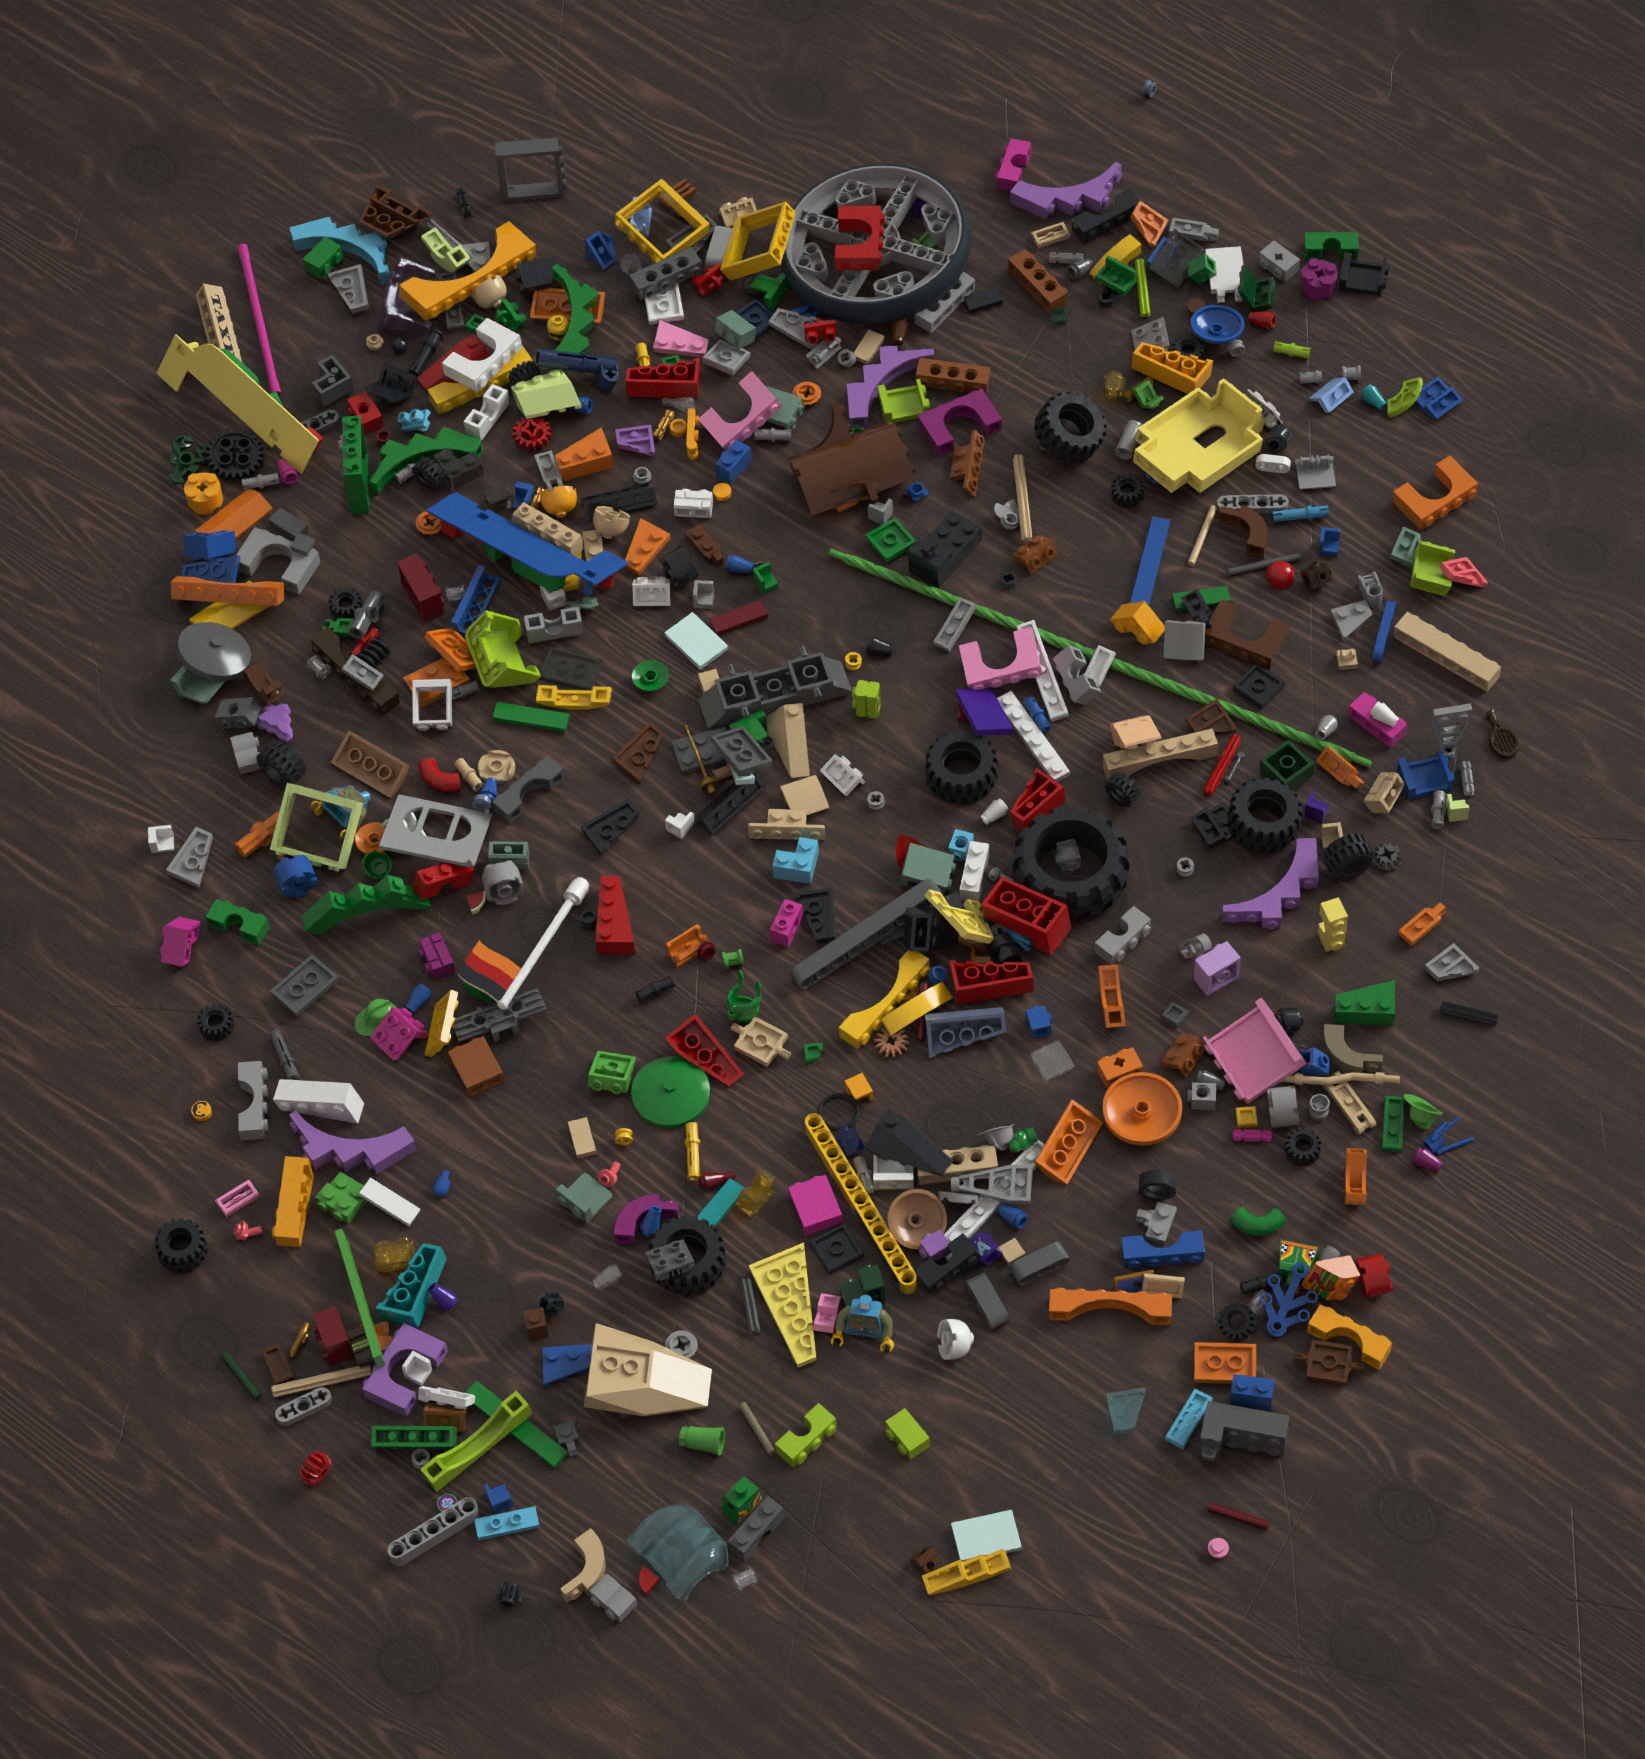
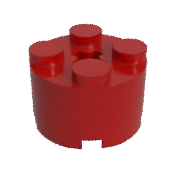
M1383 1254L1355 1259V1266L1360 1274L1357 1280L1364 1287V1289H1361V1292L1365 1299L1394 1291L1391 1279L1389 1280L1387 1274L1391 1272L1388 1261H1385Z

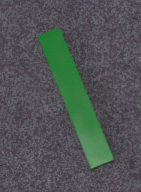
M478 1381L465 1392L475 1396V1403L472 1405L488 1418L491 1417L500 1403L503 1402ZM527 1419L509 1433L554 1469L568 1455V1451Z

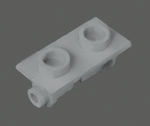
M838 336L835 337L834 341L830 342L824 339L805 356L818 369L841 349V339Z

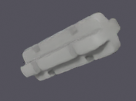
M1050 252L1048 260L1050 263L1059 261L1058 263L1070 264L1083 260V254H1056V252Z
M1463 761L1460 765L1464 787L1463 792L1465 796L1474 795L1471 763Z

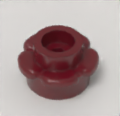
M380 430L376 434L375 442L383 446L387 443L388 439L393 441V438L389 431Z
M712 942L700 944L697 949V954L700 955V958L704 960L713 958L716 953L714 944Z

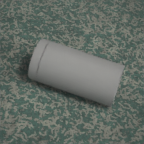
M1128 421L1115 449L1116 455L1122 459H1131L1138 444L1135 441L1137 428L1142 426L1138 421Z

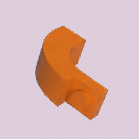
M1346 1148L1345 1204L1365 1205L1367 1196L1366 1149Z

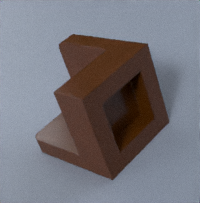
M971 944V961H974L975 964H986V961H990V952L975 951V944Z

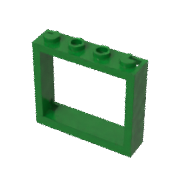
M361 416L342 417L343 476L351 514L369 513L368 451Z

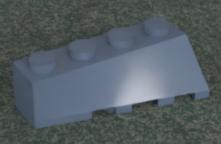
M1003 1007L925 1014L929 1058L1006 1032Z

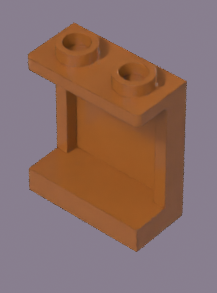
M484 1036L474 1038L469 1043L456 1046L451 1051H448L449 1060L460 1076L468 1097H472L504 1082L503 1072Z

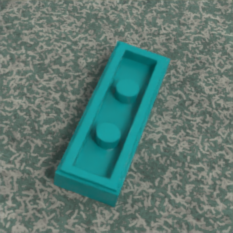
M730 1178L697 1216L698 1220L705 1219L709 1221V1226L713 1224L716 1227L746 1193V1188Z

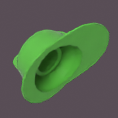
M373 1000L356 1017L354 1026L356 1031L362 1036H371L390 1009L397 1007L390 1003L389 1000Z
M1411 1094L1403 1095V1098L1410 1104V1119L1417 1126L1427 1130L1435 1123L1438 1115H1443L1441 1111L1435 1109L1422 1098Z

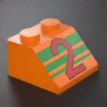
M1348 1255L1315 1262L1301 1285L1309 1291H1315L1317 1295L1328 1301L1334 1299L1342 1300L1348 1296L1349 1291L1355 1285L1360 1274L1351 1256Z

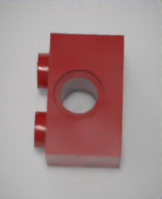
M367 391L347 399L349 406L347 407L349 416H361L364 435L384 427L382 415Z

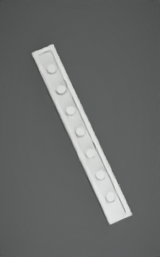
M1038 1140L1034 1145H1029L1011 1165H1032L1034 1172L1038 1167L1034 1161L1044 1144ZM1008 1176L997 1178L994 1182V1188L1002 1192L1010 1191L1011 1178ZM979 1197L978 1203L973 1204L944 1234L949 1242H952L964 1233L970 1239L1004 1202ZM952 1253L944 1258L947 1261H949V1259L952 1257Z

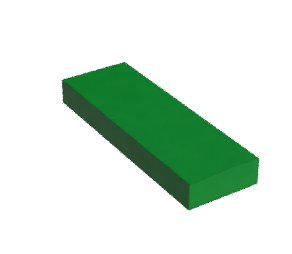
M1227 586L1199 590L1208 607H1217L1221 599L1231 603ZM1192 591L1172 593L1175 612L1188 611L1181 597Z
M1385 1096L1381 1151L1402 1152L1405 1099L1403 1097Z

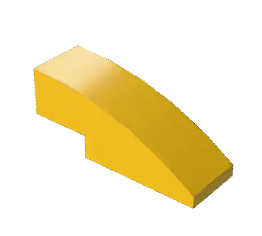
M1129 234L1112 247L1097 262L1089 274L1095 279V275L1105 265V258L1107 256L1116 258L1128 266L1129 261L1141 254L1142 244Z

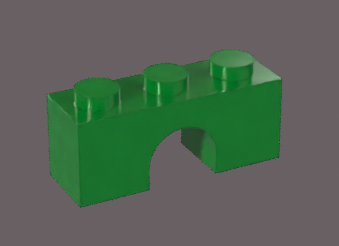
M1305 232L1304 260L1313 258L1322 260L1323 252L1328 249L1338 251L1340 260L1344 259L1345 252L1352 253L1351 260H1358V232Z
M216 899L206 915L208 927L226 933L231 925L241 924L240 934L242 940L257 946L261 944L270 928L268 919L263 914H255L244 907L239 908L226 900Z

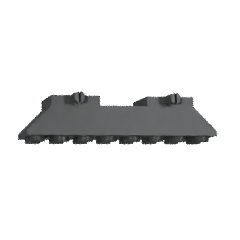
M802 645V649L801 646L797 648L800 656L787 661V666L752 674L751 671L735 673L733 665L730 664V668L727 665L725 668L728 675L724 678L716 679L715 685L698 699L708 731L729 726L738 720L746 719V717L749 719L751 714L763 710L765 715L768 716L783 705L802 703L803 706L852 694L842 662L824 657L823 652L807 654L805 646Z

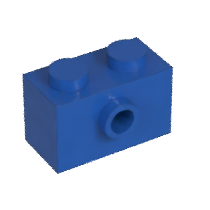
M735 440L727 451H723L720 459L715 463L716 477L731 485L752 461L751 447Z

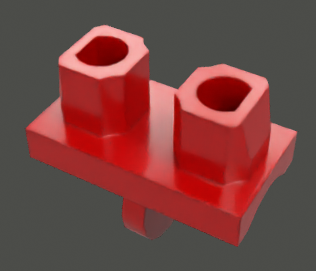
M721 265L709 266L705 269L703 276H696L692 280L700 296L704 297L714 288L716 290L722 288V282L726 277L720 270Z
M816 318L817 323L803 325L805 341H808L810 345L817 344L820 339H825L828 342L834 341L837 336L835 320L821 322L820 318Z

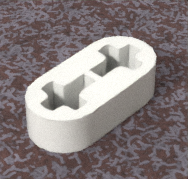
M1261 454L1257 456L1255 466L1260 471L1287 473L1290 470L1291 460L1284 456Z

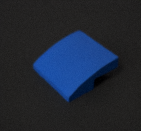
M1437 376L1422 387L1421 393L1414 403L1427 415L1437 420L1461 403L1463 399L1452 386L1448 388L1440 377Z

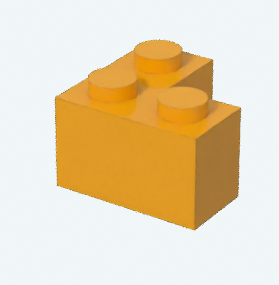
M1145 601L1122 604L1110 619L1117 631L1120 633L1133 632L1137 640L1143 645L1155 643L1165 630L1164 624Z

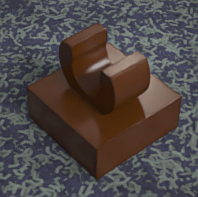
M932 1547L923 1548L910 1559L914 1566L920 1567L925 1573L929 1572L926 1566L927 1562L930 1561L933 1566L938 1565L937 1560L932 1558L936 1555Z

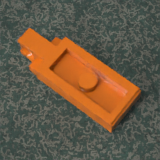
M1326 746L1316 760L1319 765L1342 784L1347 786L1353 785L1355 788L1361 789L1365 783L1357 776L1359 772L1330 746Z
M1439 903L1433 909L1430 907L1424 908L1399 929L1398 935L1409 945L1413 946L1442 920L1441 916L1445 914L1446 907Z

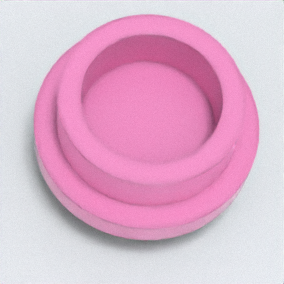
M1214 1538L1208 1544V1552L1214 1558H1223L1229 1551L1228 1543L1222 1538Z

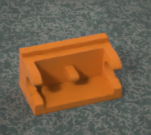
M696 924L666 943L667 955L677 967H680L698 956L697 949L700 944L708 942L706 934L702 935L701 927Z

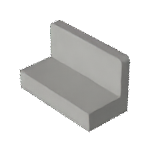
M353 654L341 670L372 692L383 678L382 673Z

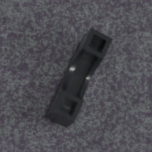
M1129 188L1115 196V208L1109 213L1095 215L1086 211L1072 218V231L1083 244L1131 219L1130 215L1136 204L1141 200Z

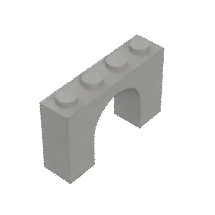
M254 527L236 554L241 556L238 571L252 576L262 560L270 555L282 554L289 557L292 561L281 577V581L284 582L285 590L300 595L320 564V557L318 551L314 548L311 549L308 556L292 551L290 547L293 543L292 541Z

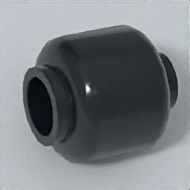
M1275 425L1266 435L1265 442L1271 450L1280 452L1287 448L1292 439V434L1287 427Z
M1296 1007L1280 1008L1274 1014L1286 1033L1298 1032L1304 1022L1302 1013Z

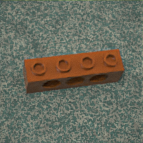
M1024 249L1008 258V270L1050 314L1067 305L1068 291L1066 288L1061 286L1056 278L1047 272L1044 265H1040L1032 253Z
M919 358L916 379H920L921 385H925V387L968 393L983 389L987 395L990 382V367Z

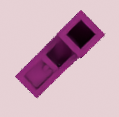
M659 1194L646 1195L633 1200L624 1207L616 1220L614 1229L615 1243L635 1245L637 1230L648 1213L650 1206L661 1208L660 1218L672 1219L675 1217V1219H679L678 1203L670 1200L660 1202Z

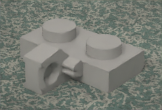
M1157 1202L1155 1211L1149 1210L1148 1212L1138 1209L1136 1222L1143 1223L1144 1227L1148 1228L1145 1239L1164 1245L1177 1207Z

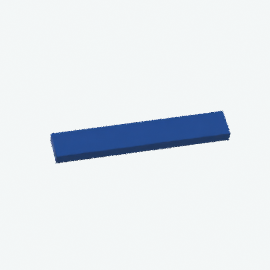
M1152 516L1130 603L1145 601L1148 606L1150 605L1170 526V519Z

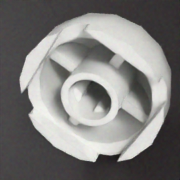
M945 1319L940 1322L937 1338H941L942 1346L938 1345L941 1357L945 1360H954L965 1356L974 1342L973 1333L970 1332L968 1326L956 1319Z

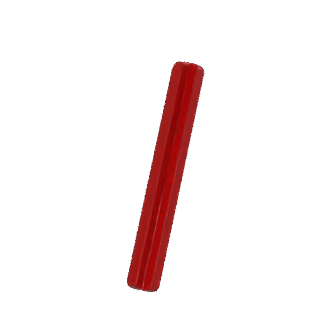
M1233 734L1229 739L1203 789L1205 795L1212 796L1241 742L1239 735Z

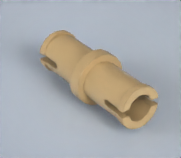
M463 758L458 759L454 767L461 773L462 779L468 782L475 792L480 791L484 783L477 777L476 771L470 768Z

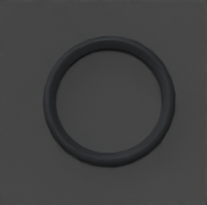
M835 1093L825 1097L818 1108V1115L822 1117L827 1127L833 1130H844L851 1127L858 1120L860 1112L856 1100L844 1093ZM835 1097H843L850 1100L856 1110L853 1120L843 1126H834L827 1123L823 1118L822 1108L828 1100Z

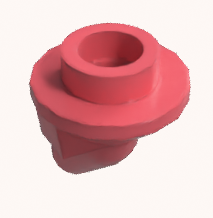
M614 1161L610 1170L603 1169L598 1173V1180L602 1186L610 1188L617 1182L616 1174L621 1164Z
M241 1221L239 1224H236L233 1234L236 1235V1240H246L247 1237L262 1234L263 1228L262 1226L248 1229V1224L245 1221Z

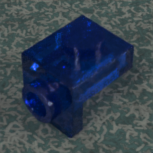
M848 1125L837 1129L838 1133L833 1135L835 1139H838L846 1157L865 1148L855 1126L848 1127Z

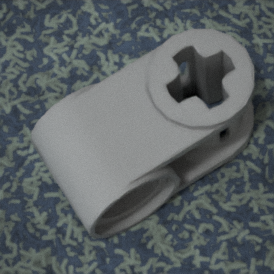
M1374 571L1370 575L1362 577L1358 575L1356 577L1357 585L1364 600L1367 601L1369 607H1379L1382 603L1383 589L1377 573Z

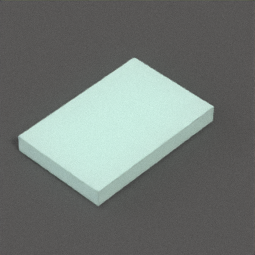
M693 612L664 632L665 637L699 670L729 650L728 645Z
M1012 1510L951 1523L959 1559L962 1562L980 1554L983 1556L989 1555L1000 1549H1004L1006 1553L1022 1550Z

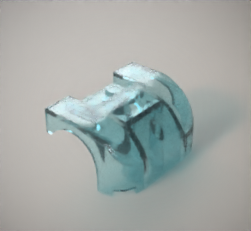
M683 1504L668 1505L656 1510L626 1540L639 1555H643L667 1582L665 1585L678 1600H686L691 1589L700 1579L710 1572L724 1571L729 1564L728 1546L697 1510Z

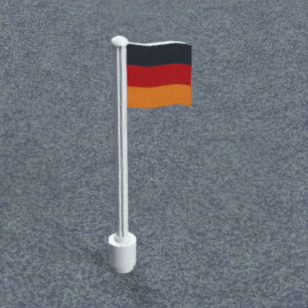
M577 877L571 882L564 893V904L522 968L518 967L508 958L487 948L479 940L458 971V976L467 984L488 994L498 1002L497 1005L500 1009L506 1010L508 1004L573 905H580L588 893V881Z

